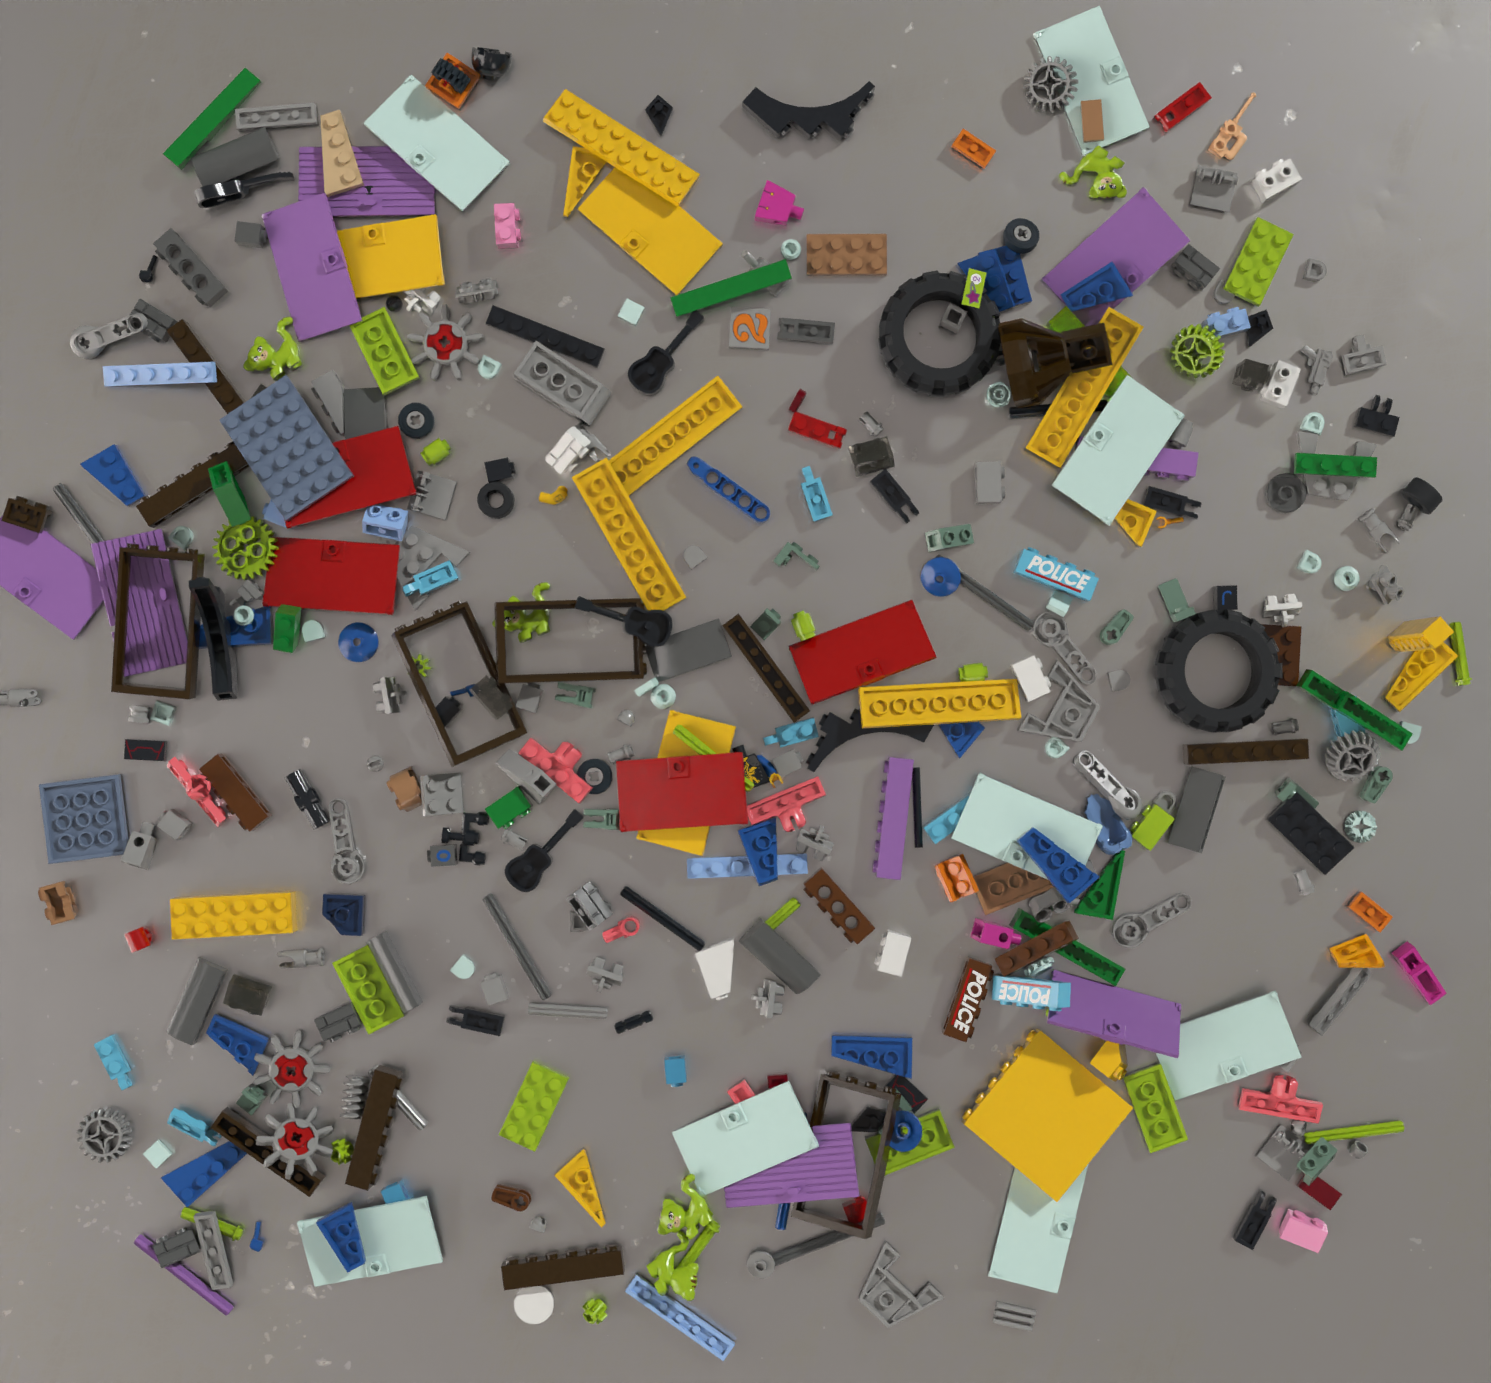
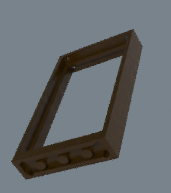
M127 543V547H119L111 692L179 699L196 698L201 616L192 593L190 594L185 689L124 683L131 556L193 561L191 580H195L204 575L205 554L198 553V549H186V552H180L177 547H166V550H159V546L146 545V548H139V544Z
M641 598L589 600L593 602L592 604L604 608L640 607L645 610L644 603H641ZM576 600L494 603L497 684L644 679V675L647 674V664L643 663V655H646V645L636 636H633L634 671L506 675L504 611L575 609Z
M461 601L449 605L450 609L445 611L442 608L432 612V616L425 619L424 616L413 620L414 624L408 627L406 624L396 627L395 632L391 635L451 767L527 733L506 685L497 684L496 663L467 601L461 603ZM462 614L515 730L457 755L404 638Z
M828 1071L827 1074L820 1075L810 1123L812 1132L813 1126L822 1125L830 1084L889 1100L863 1224L859 1225L804 1208L806 1201L793 1203L791 1217L867 1239L872 1237L890 1152L889 1145L895 1126L896 1111L899 1109L902 1094L895 1092L896 1089L884 1086L883 1089L877 1087V1083L865 1081V1083L858 1082L856 1077L847 1076V1078L840 1077L838 1072Z

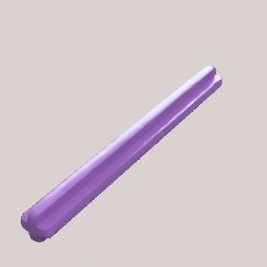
M140 1234L135 1239L134 1244L159 1263L153 1248L155 1244ZM178 1262L165 1267V1269L224 1315H228L233 1309L231 1303Z

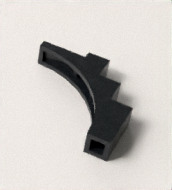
M868 81L859 91L848 98L831 105L819 107H797L785 104L767 96L755 87L743 100L742 107L777 139L781 135L785 136L792 128L790 126L792 124L808 140L812 136L817 137L823 128L821 126L823 125L841 141L843 137L847 139L854 131L852 128L854 121L851 117L855 118L862 110L860 107L864 102L868 104L875 95L873 93L875 86Z
M198 577L195 580H189V589L198 606L205 631L211 667L212 694L217 701L237 699L236 653L231 647V626L225 617V594L220 587L214 586L209 578Z
M855 708L849 718L852 720L851 724L829 712L828 715L824 714L819 722V725H821L820 730L825 732L826 735L825 737L821 735L817 741L816 746L818 749L816 753L813 754L811 752L806 761L808 764L807 769L815 772L823 759L835 748L858 736L876 732H892L925 742L934 725L862 729L860 708L859 710Z

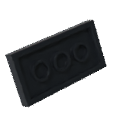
M1297 791L1267 817V820L1324 875L1354 849V846Z

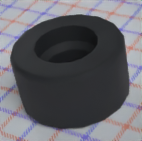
M1418 477L1413 478L1402 491L1405 499L1425 514H1431L1443 501L1440 493L1432 485Z
M501 482L487 483L478 493L477 503L479 509L490 518L500 519L506 517L514 507L515 498L513 492ZM492 493H500L503 496V504L498 508H493L489 505L488 498Z

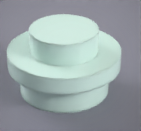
M789 239L782 244L781 253L786 259L793 260L800 255L801 246L796 240Z
M240 606L234 611L233 617L237 624L247 626L253 621L254 612L248 606Z

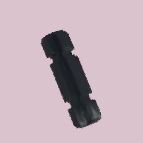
M648 1010L643 1012L642 1015L638 1014L625 1019L624 1022L615 1023L614 1027L617 1034H621L626 1029L631 1030L643 1025L644 1022H651L653 1016Z

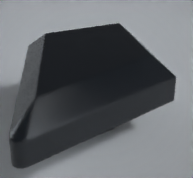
M657 95L645 111L659 135L662 136L673 107L661 96Z
M1267 309L1248 316L1251 326L1247 330L1248 347H1251L1273 329Z
M867 1106L851 1125V1131L879 1133L878 1128L882 1126L886 1113Z

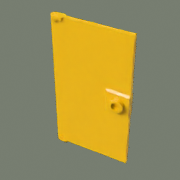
M616 167L577 209L675 295H678L723 245L720 240L683 208L675 206Z
M436 214L337 230L356 299L445 284Z
M669 710L657 758L699 755L673 734V730L677 725H682L715 753H730L736 726ZM711 826L640 830L636 838L703 856Z

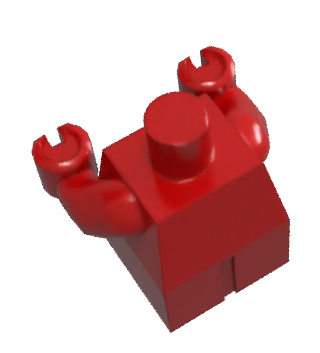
M860 1195L842 1203L849 1222L859 1223L864 1220L867 1205L865 1197Z

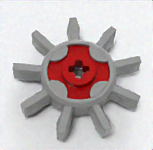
M442 304L441 321L432 323L427 315L422 312L419 314L421 321L428 327L423 336L407 334L408 340L423 343L424 348L422 353L411 359L412 363L417 365L430 358L434 362L430 378L435 381L439 376L442 366H451L452 374L457 380H460L461 372L457 366L458 362L466 358L471 363L479 364L480 360L474 354L467 352L468 343L479 342L484 339L482 333L466 335L463 331L464 326L472 317L469 312H466L457 323L449 321L450 311L447 304ZM445 339H447L450 344H446L444 348L441 342H445Z
M296 1031L293 1046L283 1047L279 1038L274 1034L271 1036V1043L277 1052L273 1057L256 1053L254 1060L268 1065L269 1073L255 1078L254 1085H262L271 1081L276 1087L270 1096L269 1103L274 1104L282 1091L291 1092L292 1103L295 1108H299L300 1096L298 1091L305 1087L309 1088L312 1093L318 1096L321 1095V1088L311 1081L314 1073L325 1074L330 1072L329 1065H314L312 1057L323 1048L321 1042L315 1044L309 1051H305L299 1047L302 1039L301 1031ZM288 1066H289L290 1068H292V1067L294 1066V1067H295V1072H293V1071L288 1072V1071H287V1070H288Z
M289 1103L286 1108L288 1120L282 1123L267 1114L264 1122L275 1130L274 1136H257L256 1145H270L273 1147L274 1153L264 1160L263 1166L267 1168L280 1159L287 1163L285 1179L290 1180L294 1172V1165L302 1163L311 1176L316 1175L317 1168L311 1158L314 1154L331 1158L333 1150L319 1145L318 1140L321 1137L332 1134V1125L316 1130L311 1123L316 1117L317 1109L314 1107L308 1113L305 1120L295 1118L292 1103Z

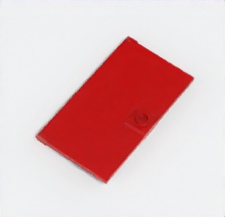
M399 426L333 442V445L354 477L289 521H285L288 529L407 496L417 495Z
M271 537L278 539L273 545L279 547V549L273 550V553L277 555L276 558L271 557L274 565H267L269 571H266L263 606L280 607L281 604L301 607V609L394 614L400 545Z
M913 600L789 645V650L811 705L858 687L869 685L890 675L937 658Z
M743 752L616 761L621 832L748 824Z

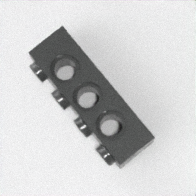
M172 228L153 243L157 248L155 250L156 254L162 260L166 258L169 261L170 265L168 267L175 275L179 273L184 278L181 282L189 290L193 289L197 293L195 298L202 305L206 303L211 307L228 292ZM175 250H180V255L177 258H172V253ZM193 265L192 272L186 273V267ZM205 279L207 282L206 286L199 288V282Z

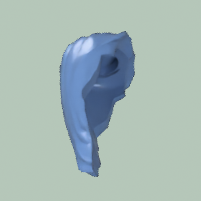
M1097 793L1095 795L1091 794L1087 798L1088 805L1086 806L1085 815L1088 820L1103 825L1096 840L1098 847L1108 855H1114L1129 848L1132 844V835L1121 817L1113 810L1110 801L1101 798Z

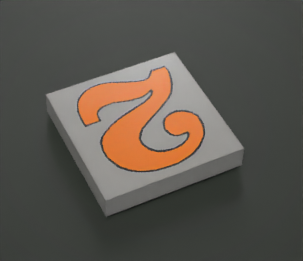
M731 307L729 348L769 350L771 309Z

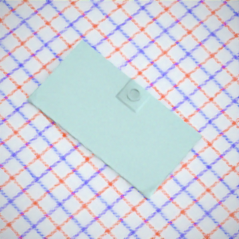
M1100 5L1034 33L1046 63L1048 56L1052 57V62H1054L1057 56L1060 58V63L1065 59L1067 61L1066 66L1070 64L1073 66L1070 72L1076 71L1077 73L1072 78L1078 80V84L1072 85L1078 89L1077 92L1071 91L1075 98L1073 100L1069 97L1066 99L1069 102L1068 106L1064 103L1062 104L1079 142L1083 156L1091 153L1098 145L1104 148L1150 128ZM1053 68L1055 78L1066 79L1063 71ZM1066 86L1057 90L1059 96L1064 92ZM1101 99L1104 141L1083 143L1080 102Z
M410 75L364 122L367 128L462 212L510 164V161L502 156L413 75Z
M1126 375L1052 483V486L1110 526L1185 415Z
M979 773L951 839L1048 880L1016 840L1031 827H1034L1078 862L1086 865L1103 825Z
M1276 991L1181 1023L1179 1057L1174 1058L1156 1053L1175 1101L1302 1058Z
M789 1081L672 1132L690 1173L695 1175L694 1182L701 1197L819 1147L818 1141L811 1130Z
M1088 1165L1058 1202L1052 1199L1017 1168H1014L988 1274L989 1277L1058 1293Z
M427 1196L354 1210L366 1262L348 1273L316 1224L317 1220L324 1216L297 1221L315 1287L443 1262Z

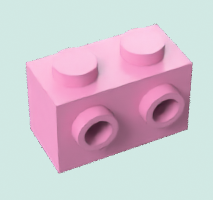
M514 203L494 204L495 236L498 249L518 248V241H521V230L517 229V221H520L519 209H516Z
M1288 1209L1279 1228L1281 1239L1319 1253L1328 1230L1327 1225L1321 1219H1312L1301 1211Z

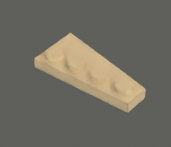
M340 110L321 115L324 192L326 196L330 197L364 186Z

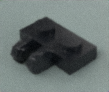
M1375 395L1371 409L1363 407L1358 409L1354 428L1395 437L1400 417L1389 414L1393 400L1387 398L1383 412H1378L1377 409L1381 399L1379 395Z

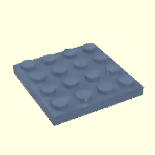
M121 774L39 784L48 864L124 854L129 840Z

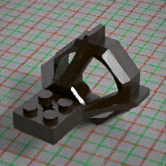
M1023 318L998 324L1012 397L1018 408L1042 404L1065 378L1072 376L1073 373L1112 365L1104 323L1062 331L1061 333ZM1031 350H1038L1036 354L1041 370L1035 372Z

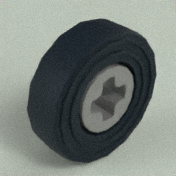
M1017 218L1009 222L1003 232V240L1010 250L1022 254L1031 252L1037 246L1040 238L1037 226L1032 221L1023 218Z
M411 403L401 410L398 416V424L400 430L406 436L420 439L432 431L434 416L426 405ZM419 415V420L421 421V423L419 425L415 424L413 426V421L411 420L412 417H417Z
M589 759L578 768L577 775L593 787L589 794H600L606 791L612 782V771L605 761ZM597 771L600 779L599 781L594 780L592 782L589 774L590 772L594 773Z

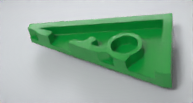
M1124 850L1114 854L1099 875V878L1093 883L1078 904L1074 913L1113 920L1125 856Z

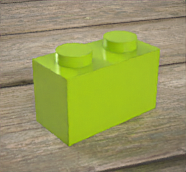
M1153 803L1151 806L1147 805L1141 813L1143 815L1139 822L1135 821L1129 828L1132 839L1149 851L1153 849L1175 820V818Z

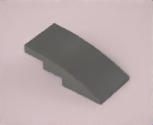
M379 387L344 389L345 440L386 429L387 412L385 409V396Z
M719 618L670 635L667 642L662 646L650 647L646 645V654L654 677H656L658 682L732 657Z

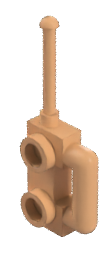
M1251 93V96L1236 118L1225 121L1224 128H1220L1221 132L1209 146L1208 151L1219 159L1224 156L1228 160H1233L1246 142L1247 136L1241 132L1243 128L1237 123L1254 97H1256V93ZM1231 137L1236 138V142L1228 150L1229 148L1226 147Z

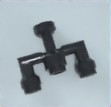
M463 812L461 827L463 833L451 832L449 828L443 827L441 842L447 844L450 840L462 841V844H460L459 861L471 862L478 866L485 865L486 853L479 851L467 853L468 846L479 844L480 835L476 830H469L470 822L477 823L479 826L488 825L489 815L485 812H478L477 814Z

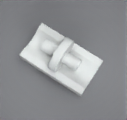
M426 288L404 291L407 295L404 300L409 303L406 309L409 312L415 309L419 313L424 310L431 316L440 301V295L435 291L425 295L423 291Z
M1295 594L1285 595L1283 604H1278L1277 596H1267L1262 612L1263 618L1273 617V621L1280 622L1282 627H1287L1288 621H1293L1294 615H1299L1300 609L1303 608L1302 602H1298Z

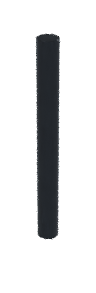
M914 767L912 772L915 848H922L920 767Z

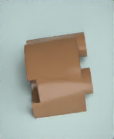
M412 766L390 776L387 786L391 793L395 792L398 798L395 802L400 811L404 809L406 812H409L422 805L421 786Z
M65 881L39 888L38 895L40 900L45 901L47 905L45 916L47 920H50L51 925L75 919L76 913L72 908V905H76L70 887L65 888Z

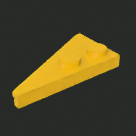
M572 147L563 217H569L606 164V161L586 148Z
M1127 499L1114 519L1136 545L1142 547L1157 511Z
M583 1148L554 1176L602 1228L606 1222L586 1150Z

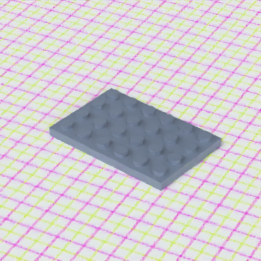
M287 375L219 420L285 521H289L354 477Z

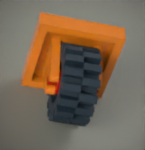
M446 53L444 58H440L431 71L432 76L425 87L457 109H460L481 78V75L449 53Z

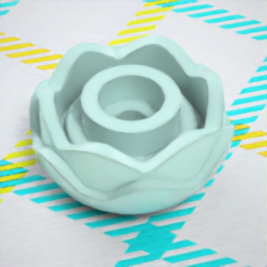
M996 382L990 385L987 390V400L995 407L1007 405L1011 400L1012 392L1010 387L1003 382Z
M1351 566L1341 567L1336 571L1334 583L1342 591L1353 590L1359 584V573Z
M661 684L653 688L651 701L657 708L666 709L675 702L676 693L669 685Z

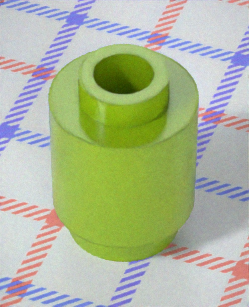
M438 438L424 447L420 454L429 466L431 464L435 465L450 455L449 450L451 447L445 439L441 441Z
M803 610L793 614L794 618L791 619V622L800 641L816 636L814 632L816 629L810 613L805 614Z
M982 662L963 665V667L958 668L959 681H985V678H988L987 666H983Z

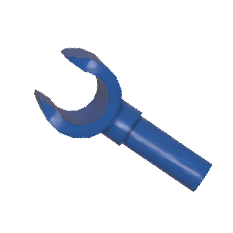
M472 684L463 689L451 691L450 694L451 696H456L468 692L469 696L472 697L480 693V690L476 684Z
M256 1222L255 1232L250 1243V1248L257 1252L261 1251L264 1243L258 1240L261 1222Z

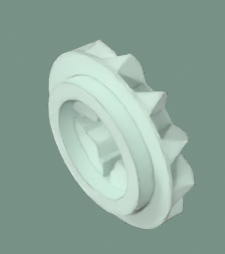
M1355 811L1345 820V833L1354 842H1367L1375 836L1377 829L1376 819L1368 812ZM1360 821L1368 826V828L1362 829L1361 833L1359 829L1353 827L1359 825Z
M1047 957L1030 965L1024 971L1026 977L1031 976V978H1034L1053 967L1054 960L1052 957Z

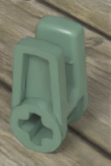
M1125 609L1120 610L1101 630L1099 635L1100 641L1105 645L1117 643L1134 619V616ZM1111 631H1112V632H1113L1112 637H1113L1114 639H1109V640H1108V639H1107L1108 634H1107L1106 632H1111Z
M558 682V688L565 689L566 691H575L577 695L576 697L565 696V694H556L555 700L592 708L591 699L593 692L596 690L595 688Z
M1382 766L1374 767V771L1370 772L1359 796L1365 801L1376 803L1392 781V771ZM1379 772H1382L1385 776L1384 779H1380Z
M584 809V815L604 817L603 822L596 820L585 821L583 823L584 828L620 830L619 809Z

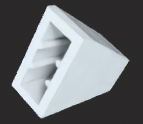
M733 938L703 948L701 951H695L711 999L716 998V1000L726 998L728 997L727 993L730 992L734 952Z

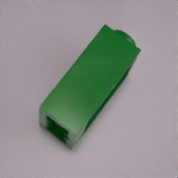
M225 461L208 468L213 491L231 526L242 525L251 520L246 498L228 462Z

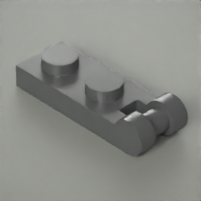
M779 318L780 332H778L777 339L833 344L835 323ZM788 326H794V333L788 332Z

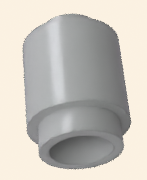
M1186 419L1181 420L1168 439L1171 447L1181 449V447L1187 446L1193 431L1192 422Z

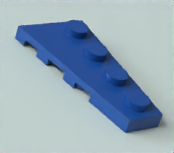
M832 1036L831 1056L912 1079V1038Z

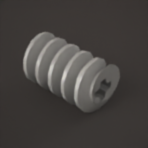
M346 1076L350 1081L343 1084L348 1086L349 1089L342 1092L347 1094L348 1097L342 1098V1101L346 1102L347 1105L341 1106V1109L345 1110L346 1113L340 1114V1117L361 1119L364 1112L362 1109L365 1108L366 1104L363 1101L367 1100L368 1097L364 1093L369 1091V1088L365 1085L369 1084L370 1080L363 1076Z

